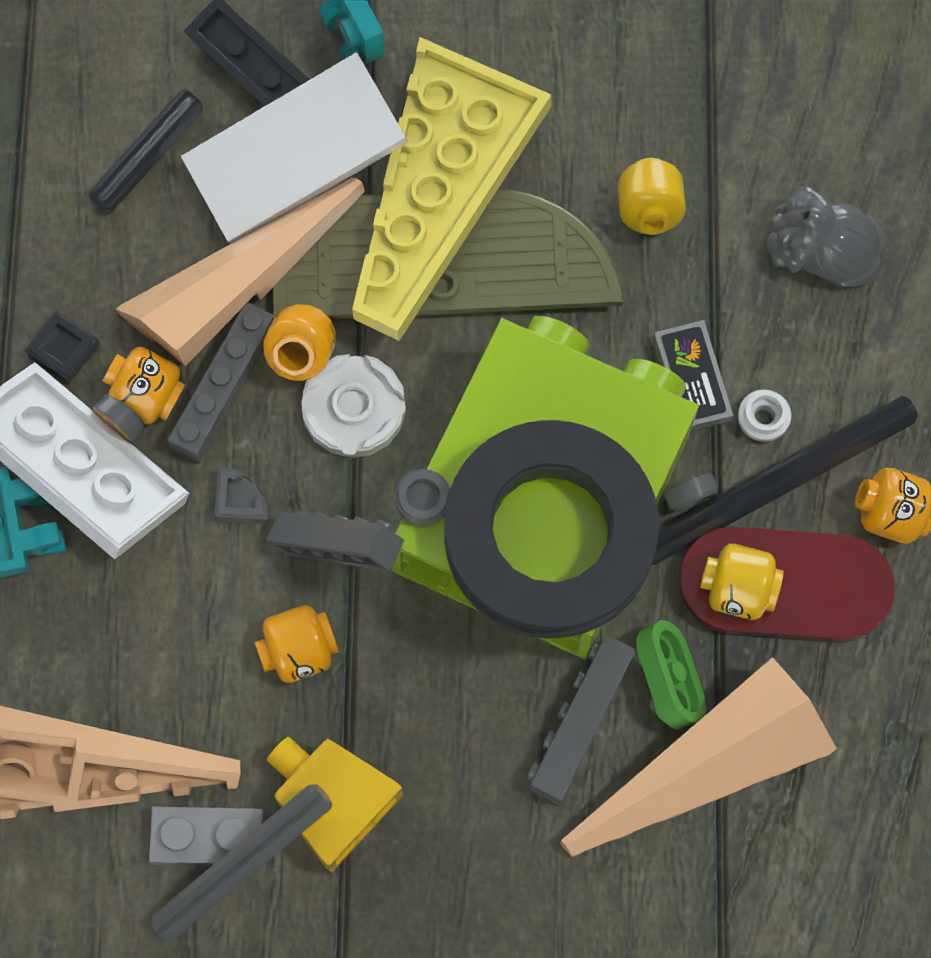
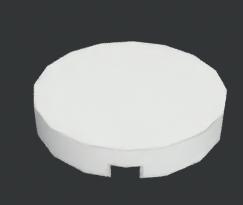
M350 354L330 359L322 372L306 381L301 401L304 425L314 442L332 454L348 458L370 456L388 446L401 430L406 412L403 386L394 371L377 358L366 355L364 357H350Z

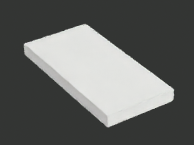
M356 52L183 154L181 158L225 238L232 244L407 144L408 140Z
M33 363L0 386V461L112 558H118L186 503L189 492L37 363Z

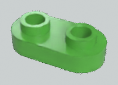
M660 620L640 630L636 639V656L643 667L653 697L655 713L663 722L676 730H682L697 723L706 714V699L683 634L674 624L666 620Z

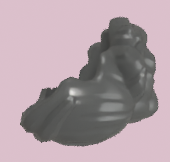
M801 186L792 192L786 203L778 205L774 211V216L769 218L767 223L769 237L766 238V244L775 267L787 266L791 273L803 269L806 272L826 279L835 287L864 286L872 282L879 275L880 259L886 247L885 234L875 219L865 214L859 208L845 203H829L822 194L816 192L813 188Z

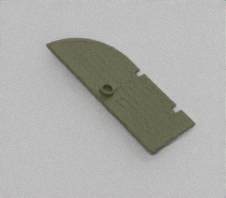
M498 189L416 316L623 305V296L616 269L608 252L596 235L581 220L561 206L544 198L520 191ZM383 194L361 195L273 287V315L276 316L286 307L304 304L322 310L330 320L354 319L352 307L365 255L369 252L374 232L373 223L377 208H380Z

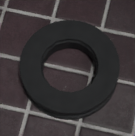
M540 420L516 425L501 431L481 444L467 458L454 478L449 490L444 516L446 556L452 575L464 596L481 614L492 622L515 633L537 638H565L587 633L606 624L620 614L632 602L647 578L656 552L659 535V513L656 498L646 474L633 456L615 440L598 430L582 424L559 420ZM544 477L568 480L587 490L602 507L608 526L607 545L599 560L580 576L559 582L534 580L513 569L499 552L493 533L494 515L504 498L522 483Z

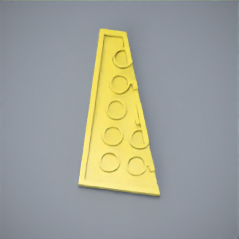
M419 37L417 45V58L413 74H410L407 86V99L403 115L399 118L398 122L408 143L390 154L383 183L384 191L380 208H377L373 223L374 232L369 252L365 255L352 307L354 320L398 341L406 332L552 107L551 94Z

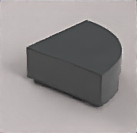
M218 466L215 504L216 522L269 524L266 501L258 487L238 470Z

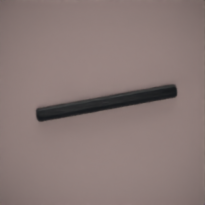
M900 396L659 527L658 543L651 565L662 562L691 546L704 534L728 526L913 425L918 417L915 406L908 397Z

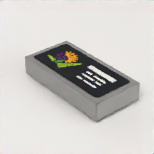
M704 320L654 332L653 342L660 365L677 374L685 382L686 389L682 398L699 405L691 431L732 421L734 415Z

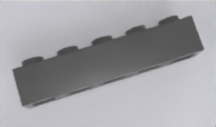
M248 302L243 306L168 438L172 451L196 463H201L263 353V341L275 315Z
M295 510L294 513L280 511L266 538L267 542L288 556L391 571L404 543V539L393 532L395 528L382 520L376 519L372 523L360 517L349 520L335 514L332 518L319 512L309 515L301 510Z
M605 635L602 643L595 641L587 657L592 663L587 673L582 670L580 671L572 689L577 691L572 703L566 700L558 714L557 719L561 720L562 723L557 733L550 730L542 746V749L547 751L542 762L535 760L527 776V779L532 781L529 791L560 806L634 658L636 649L608 635Z

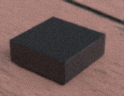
M56 310L25 349V352L29 358L69 385L100 346V342L97 337Z

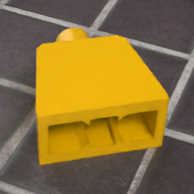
M286 737L267 758V762L287 779L274 795L280 808L308 785L318 784L331 799V809L301 833V836L325 868L331 873L403 797L402 787L397 782L329 739L325 740L310 756L293 739Z

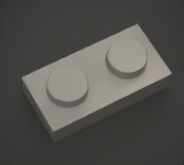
M152 807L149 863L151 865L212 866L264 823L263 809Z

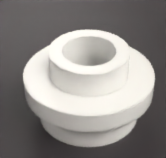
M758 390L750 393L744 398L738 411V422L743 432L750 438L760 442H769L780 438L788 429L791 421V410L787 401L780 394L770 390ZM760 410L767 411L772 415L773 422L761 424L756 420L755 413Z

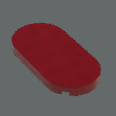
M723 527L704 534L692 544L684 557L679 572L680 595L688 610H691L693 615L699 619V622L708 629L728 635L824 642L855 641L876 629L885 619L893 604L895 593L893 574L884 556L870 543L844 534ZM728 544H737L772 554L776 560V569L784 571L774 611L765 610L759 619L747 620L713 610L709 605L710 590L700 588L708 556L718 559L721 550Z

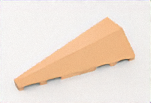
M353 177L345 180L116 308V311L152 343L156 341L186 366L254 295L261 300L365 192L363 183Z
M772 657L565 836L560 844L571 857H575L584 851L609 841L618 840L657 822L666 821L739 792L748 786L774 776L777 777L819 758H825L837 748L811 700Z
M0 706V819L14 818L18 810L53 806L54 812L137 802L140 800L141 794L172 790L175 797L189 795L193 787L226 783L228 790L237 789L241 774L240 760Z

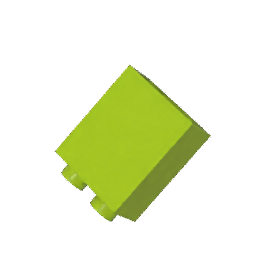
M535 316L526 329L501 318L427 469L443 476L451 488L454 478L467 458L481 444L501 431L533 421H569L598 430L625 448L646 474L658 505L687 443L699 405L682 398L686 389L685 382L677 374L657 363L643 359H631L628 361L623 372L585 355L589 347L588 340L579 331L564 322L550 317ZM544 477L522 483L504 498L494 515L493 533L499 552L513 569L534 580L559 582L580 576L599 560L607 545L608 526L602 507L587 490L568 480ZM402 518L395 534L403 538L404 543L392 566V572L477 610L464 596L450 570L445 550L444 519L430 527H416L407 523ZM601 626L587 633L572 637L538 639L586 660Z

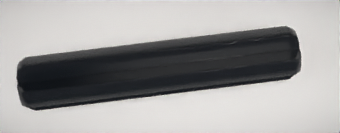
M186 89L181 90L89 191L91 202L104 213H112L202 113V102Z

